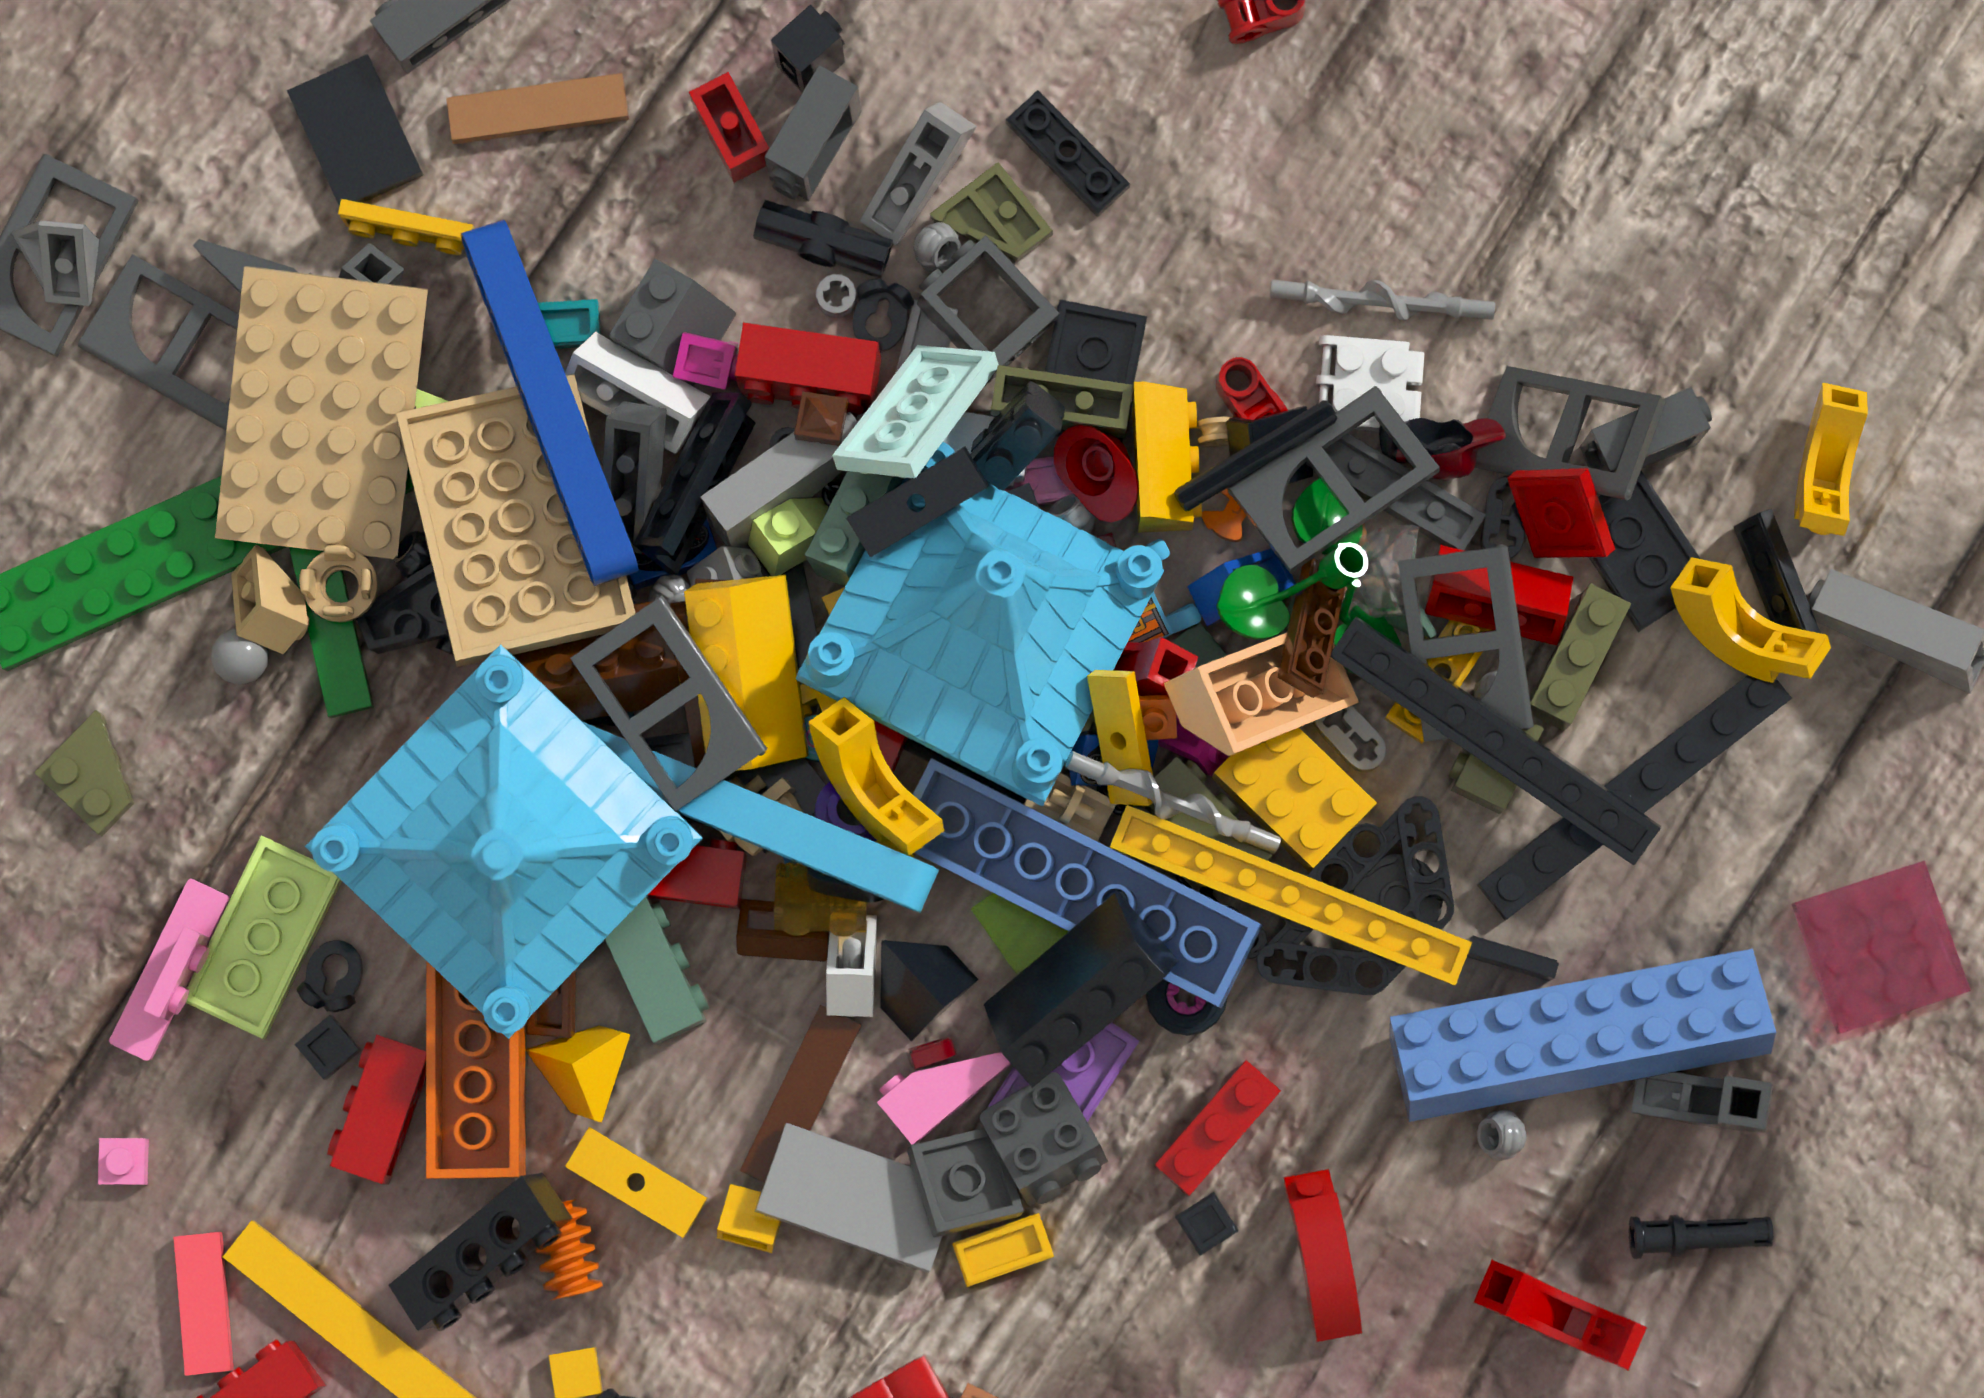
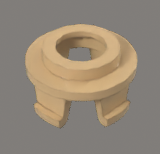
M325 546L324 552L317 555L310 562L307 569H301L299 580L301 593L304 594L309 607L326 620L332 622L355 620L366 613L375 601L378 591V578L374 567L365 556L349 549L347 546ZM341 570L351 572L358 580L357 594L353 599L344 603L333 601L326 592L328 578L336 571Z

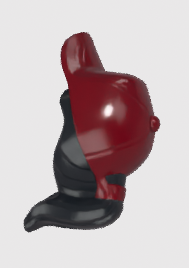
M1415 418L1405 422L1440 467L1439 472L1431 477V479L1443 481L1468 476L1475 468L1478 450L1499 442L1506 437L1501 424L1488 418L1476 419L1463 424L1456 419L1447 422H1436L1426 418ZM1380 425L1379 441L1382 453L1398 463H1409Z

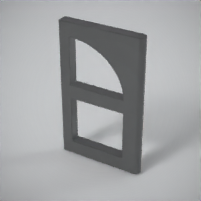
M43 154L0 235V330L58 357L84 306L65 304L51 333L42 329L29 318L21 307L14 288V265L21 249L11 232L35 222L56 181L115 208L99 239L94 278L95 286L139 200L118 188L53 158L49 154Z
M132 254L80 338L78 347L211 423L227 430L230 398L224 404L175 375L211 316L237 330L239 314ZM143 277L193 305L157 365L150 361L141 351L132 325L133 302Z
M1506 366L1487 417L1501 424L1506 437L1499 442L1478 450L1475 468L1511 475L1517 470L1588 468L1597 494L1629 500L1634 491L1666 400L1660 395ZM1523 386L1569 395L1546 458L1539 457L1528 449L1519 430L1518 405ZM1591 400L1639 409L1615 473L1568 463Z
M1374 386L1336 412L1338 419L1334 424L1227 488L1229 495L1241 507L1290 574L1433 477L1440 470V467L1377 386ZM1374 416L1414 469L1364 503L1324 449ZM1308 462L1347 515L1297 549L1284 523L1282 511L1283 498L1291 477L1304 463Z
M1499 544L1497 547L1399 560L1398 567L1411 654L1428 665L1427 659L1499 649L1497 675L1491 688L1480 702L1520 729L1529 730L1534 727L1508 545ZM1487 568L1496 630L1424 640L1415 578ZM1421 720L1424 742L1449 739Z
M663 595L655 597L652 603L570 658L675 812L758 755L765 754L767 750L759 735ZM654 624L690 678L632 718H629L594 667V664ZM701 693L710 714L711 734L709 744L698 768L683 784L677 787L641 733Z

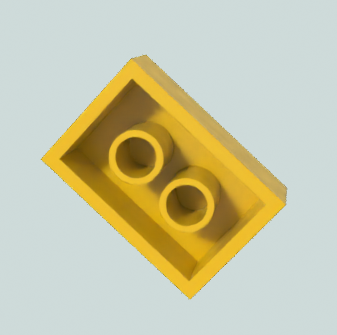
M1300 728L1230 755L1212 776V779L1263 829L1281 837L1280 845L1309 873L1377 804Z

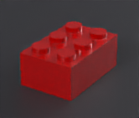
M743 322L735 378L740 392L743 395H748L747 398L753 403L772 405L774 404V399L791 401V406L799 409L803 391L847 398L849 403L847 413L850 412L856 418L861 413L866 412L876 399L882 363L879 343L876 341Z

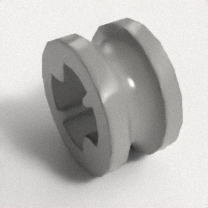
M841 274L829 275L819 282L816 289L817 303L825 315L832 318H842L854 310L857 303V294L854 284L848 277ZM840 286L842 293L845 290L849 292V296L842 298V305L838 307L833 306L832 300H829L827 303L824 301V296L831 294V287Z

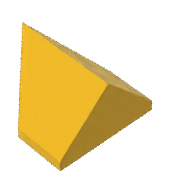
M598 1025L576 1032L571 1038L561 1037L527 1048L526 1052L570 1113L602 1123L630 1034Z

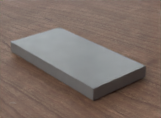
M789 1123L784 1125L755 1212L927 1273L931 1272L942 1236L933 1238L912 1167Z

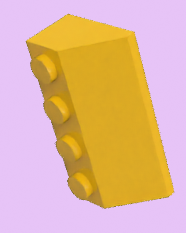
M786 575L697 583L684 591L690 636L767 747L765 754L758 755L736 771L755 769L807 757L809 753L800 682L796 680L798 667ZM700 693L698 701L706 753L711 734V721L707 704Z

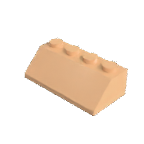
M1287 633L1199 666L1164 683L1181 726L1228 756L1359 703L1344 666L1331 657L1323 694L1314 698L1277 678Z

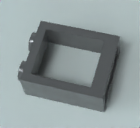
M820 65L817 67L765 155L769 177L774 182L772 187L777 192L792 200H795L797 196L807 201L810 200L862 112L858 86Z
M986 235L976 244L971 239L968 240L951 257L955 263L944 273L936 269L919 285L923 292L919 296L917 305L948 336L958 349L989 351L939 298L942 293L983 258L1034 312L991 351L995 352L998 364L1002 366H1009L1054 325L1060 314ZM997 370L989 379V382H991L996 377Z
M1692 387L1664 398L1666 403L1642 469L1696 446L1710 430L1711 427L1708 422L1712 421V415L1709 406L1702 396L1696 397ZM1638 410L1596 427L1589 432L1580 446L1589 468L1616 472Z

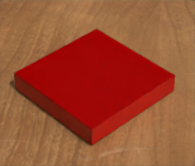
M1588 468L1517 470L1507 477L1534 558L1607 557L1615 550Z

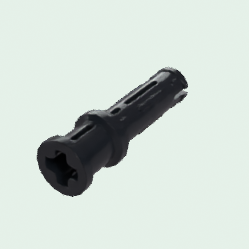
M1670 1215L1668 1220L1641 1221L1637 1216L1630 1218L1628 1229L1629 1246L1634 1259L1642 1258L1643 1254L1670 1252L1672 1257H1680L1681 1254L1686 1253V1250L1741 1248L1750 1246L1771 1247L1774 1238L1770 1217L1684 1221L1678 1215Z

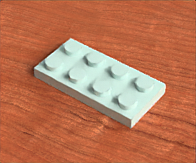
M917 345L832 455L837 470L897 476L900 478H916L997 370L999 364L995 352Z

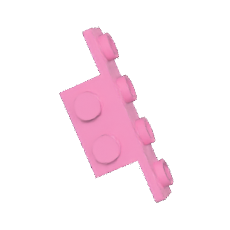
M189 879L186 882L109 1039L111 1045L143 1060L151 1061L174 1014L178 1015L187 1001L189 990L186 988L194 972L198 973L208 958L210 949L207 945L230 900L228 895L194 879Z

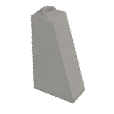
M850 412L846 414L841 443L858 423L857 419ZM794 432L700 496L710 526L725 546L751 549L748 541L754 519L790 498H812L843 472L842 470H837L832 456L839 446L795 440Z
M1830 569L1825 581L1819 579L1813 588L1809 604L1813 606L1812 611L1816 622L1971 694L1984 666V629L1833 569Z

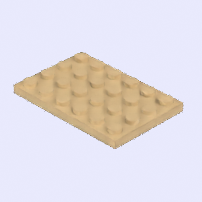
M244 266L215 538L324 551L325 546L343 545L361 553L363 556L394 559L395 556H398L408 463L396 413L415 409L428 289Z
M575 375L566 376L590 437ZM517 387L396 413L456 667L485 661L500 644L514 655L603 635L636 614L626 576L593 586Z

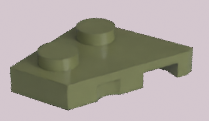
M999 162L930 213V218L934 223H946L957 234L976 243L986 235L1006 257L1017 262L1053 235V230Z
M95 710L34 773L98 835L103 836L127 812L134 802L128 784L124 782L121 764L116 750L113 749L106 728V719L99 711Z

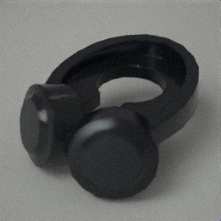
M881 279L865 281L857 287L859 302L854 311L853 330L857 339L878 342L880 353L895 347L901 340L907 326V311L914 305V300L911 293L898 283L888 286ZM886 299L890 303L887 316L892 322V328L884 337H873L866 330V321L872 314L877 312L879 302Z
M340 940L329 941L321 945L310 957L306 969V980L297 987V992L302 1001L316 1009L324 1007L325 1011L340 1012L351 1008L356 1003L354 994L361 983L363 975L362 959L358 951L351 944ZM340 954L348 962V972L342 979L337 980L334 993L327 995L324 991L327 977L323 972V963L330 955Z

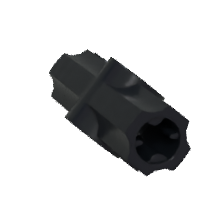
M765 200L760 208L753 233L754 239L798 252L797 255L811 263L830 268L839 265L880 279L886 270L893 245L892 239L850 227L847 221L835 215L822 211H812L809 214Z

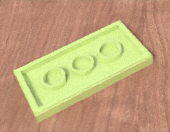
M261 835L207 945L210 949L208 958L202 969L198 973L194 972L186 988L189 990L186 1003L266 1040L342 881L333 872L319 867L315 860Z

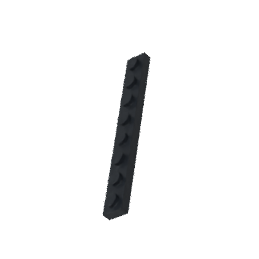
M1357 616L1332 650L1331 658L1633 866L1661 829V825Z
M1747 675L1604 787L1644 814L1790 701L1792 697L1777 678L1773 683ZM1562 818L1478 883L1477 886L1506 921L1603 846V844L1567 819Z

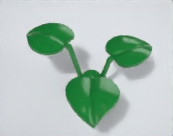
M1319 478L1310 484L1296 499L1291 512V521L1297 538L1305 544L1346 516L1347 513ZM1362 525L1322 552L1326 556L1319 563V571L1284 591L1279 592L1275 577L1268 570L1257 565H1245L1235 569L1227 576L1221 587L1216 605L1218 615L1227 627L1246 638L1263 640L1278 635L1290 622L1289 611L1282 600L1295 595L1318 581H1322L1324 585L1333 589L1347 587L1339 619L1344 624L1336 629L1335 646L1357 616L1402 647L1393 626L1388 624L1384 617L1385 615L1378 608L1367 603H1358L1349 611L1355 590L1361 586V582L1357 578L1362 576L1368 567L1367 555L1357 545L1362 536Z

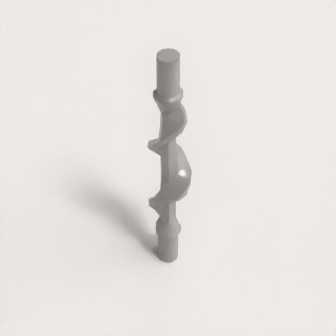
M1271 280L1270 298L1303 301L1304 304L1320 302L1329 311H1335L1340 314L1347 313L1356 305L1391 307L1394 309L1399 320H1407L1419 311L1446 313L1458 319L1460 317L1492 320L1495 313V302L1463 299L1461 296L1448 297L1443 293L1432 291L1424 298L1395 295L1389 286L1379 280L1367 282L1359 292L1321 288L1309 281L1299 283Z
M1074 751L1068 756L1065 768L1097 781V784L1117 786L1149 798L1154 803L1155 815L1160 819H1169L1179 813H1185L1214 825L1218 834L1227 837L1232 836L1241 843L1246 842L1273 854L1279 847L1281 837L1251 825L1250 821L1233 820L1220 814L1214 804L1202 794L1194 793L1182 799L1161 790L1152 773L1147 770L1125 769L1118 771L1109 762L1103 764Z

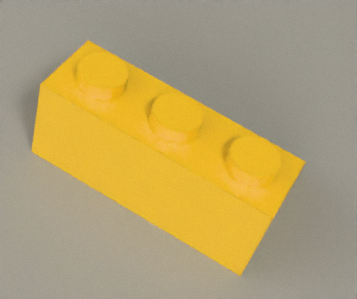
M1143 381L1134 382L1132 419L1135 472L1139 485L1137 499L1138 533L1192 530L1194 517H1202V504L1190 511H1185L1178 503L1174 493L1178 487L1192 480L1191 473H1199L1198 446H1190L1189 429H1197L1196 402H1187V389Z

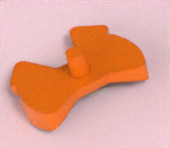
M1226 488L1220 492L1229 499L1224 511H1203L1201 518L1207 529L1212 530L1220 538L1230 542H1240L1243 537L1242 522L1246 514L1234 498L1229 495Z

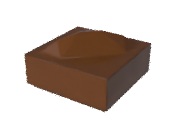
M802 391L794 432L795 440L840 446L849 404L848 399Z

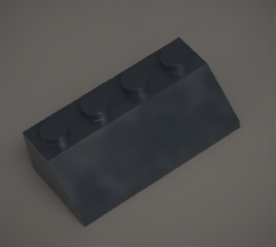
M1116 891L983 1005L1002 1054L1033 1088L1163 980L1178 962V959L1119 892Z

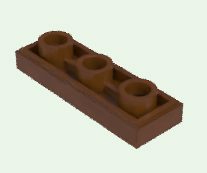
M1313 558L1304 564L1301 568L1299 582L1319 571L1320 561ZM1322 581L1314 583L1295 595L1277 677L1311 698L1323 694L1345 587L1333 589L1324 585Z

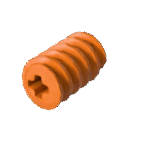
M577 1199L562 1202L573 1218L560 1228L562 1236L544 1249L539 1250L538 1247L535 1249L537 1254L550 1255L551 1257L539 1266L541 1272L554 1274L553 1278L543 1284L544 1290L558 1292V1295L550 1301L595 1291L603 1286L601 1280L588 1279V1275L598 1269L599 1264L598 1262L584 1261V1256L594 1251L595 1245L580 1242V1238L592 1230L591 1226L576 1223V1220L588 1213L587 1208L573 1206L572 1202Z

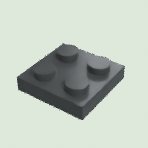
M984 1128L914 1144L907 1150L933 1238L1020 1217L1024 1212L1015 1182Z

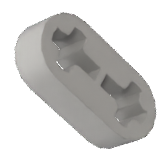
M1353 705L1343 709L1345 714L1341 720L1350 730L1346 734L1335 724L1329 728L1326 727L1323 723L1326 716L1313 721L1318 733L1355 771H1373L1384 760L1386 754L1384 740ZM1353 734L1363 744L1369 741L1375 744L1376 747L1372 752L1376 758L1374 761L1371 762L1367 758L1358 761L1354 757L1358 749L1349 739Z

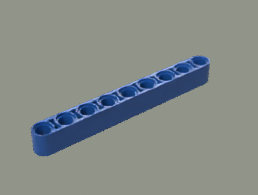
M500 220L462 232L461 239L467 259L593 586L638 572L637 560L506 221Z

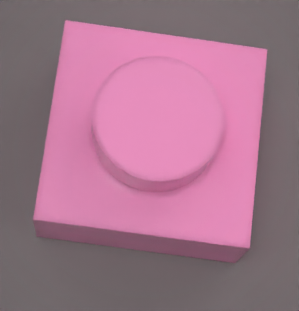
M99 1138L98 1184L148 1185L149 1139Z

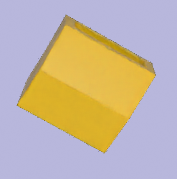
M730 1184L717 1228V1239L772 1253L782 1221L755 1212L761 1194L760 1191Z

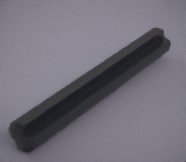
M1327 400L1321 401L1178 487L1174 493L1178 503L1185 511H1190L1334 424L1338 419L1335 410Z

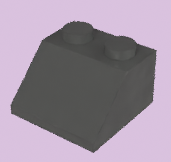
M655 258L609 336L613 342L673 375L682 333L687 332L721 341L735 318L736 312L696 281ZM682 380V381H684V382L690 384L691 386H694V385H695V382H690V381Z

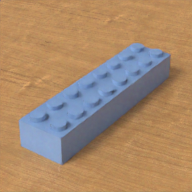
M932 758L930 759L913 795L942 818L944 831L914 853L1068 931L1114 892L1118 891L1178 959V962L1164 980L1220 1008L1223 1007L1263 925Z
M1753 948L1391 1016L1389 1039L1409 1122L1767 1055L1772 1052L1776 1036L1775 1025Z

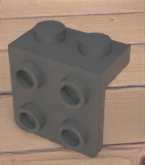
M1051 1072L1033 1088L1029 1084L985 1109L980 1114V1121L1028 1207L1036 1202L1037 1204H1044L1053 1200L1061 1193V1188L1075 1180L1085 1181L1092 1178L1101 1170V1165L1108 1162L1099 1141L1065 1082L1056 1072Z

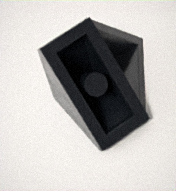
M881 940L880 1008L912 1042L979 979L948 946Z

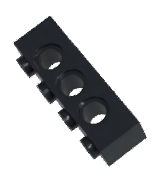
M543 1173L520 1176L388 1286L417 1331L435 1327L438 1331L445 1330L462 1317L460 1310L468 1303H478L492 1294L495 1290L493 1283L503 1275L505 1277L511 1276L524 1268L529 1262L526 1256L537 1247L539 1250L544 1249L557 1241L562 1236L560 1228L573 1218ZM514 1219L520 1225L518 1238L514 1235L512 1229ZM481 1246L484 1248L487 1256L485 1265L482 1264L479 1258ZM448 1273L453 1280L452 1292L449 1291L446 1285Z

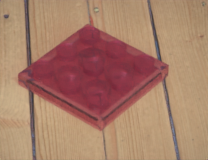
M1925 860L1792 904L1837 1034L1971 991Z

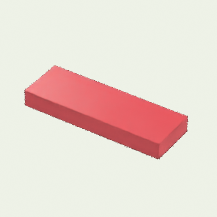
M222 1232L173 1237L185 1376L233 1371L225 1259L223 1258Z

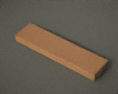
M622 73L446 97L453 144L629 120Z

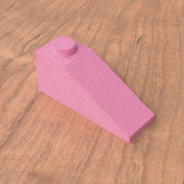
M1002 1052L913 1072L906 1078L901 1073H898L879 1089L884 1097L877 1103L907 1140L914 1145L1007 1069L1011 1063Z

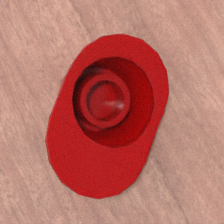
M1078 425L1068 428L1063 432L1054 447L1053 463L1058 477L1085 508L1099 520L1110 523L1123 520L1132 512L1137 502L1139 487L1136 472L1130 463L1127 448L1115 436L1103 433L1092 426Z

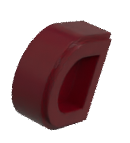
M945 1037L909 1048L906 1053L910 1066L918 1069L956 1055V1050L952 1039Z

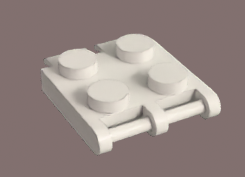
M1321 335L1319 336V346L1323 347L1321 375L1316 376V386L1320 387L1319 403L1323 400L1328 401L1329 388H1333L1332 407L1335 412H1338L1362 394L1377 386L1404 422L1420 418L1422 392L1406 390V385L1421 386L1424 352L1409 351L1410 342ZM1332 348L1336 349L1334 375H1330ZM1373 416L1354 430L1379 431L1380 424Z

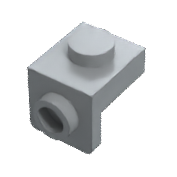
M723 545L686 571L691 587L695 585L696 578L738 580L763 577L760 563L751 549Z

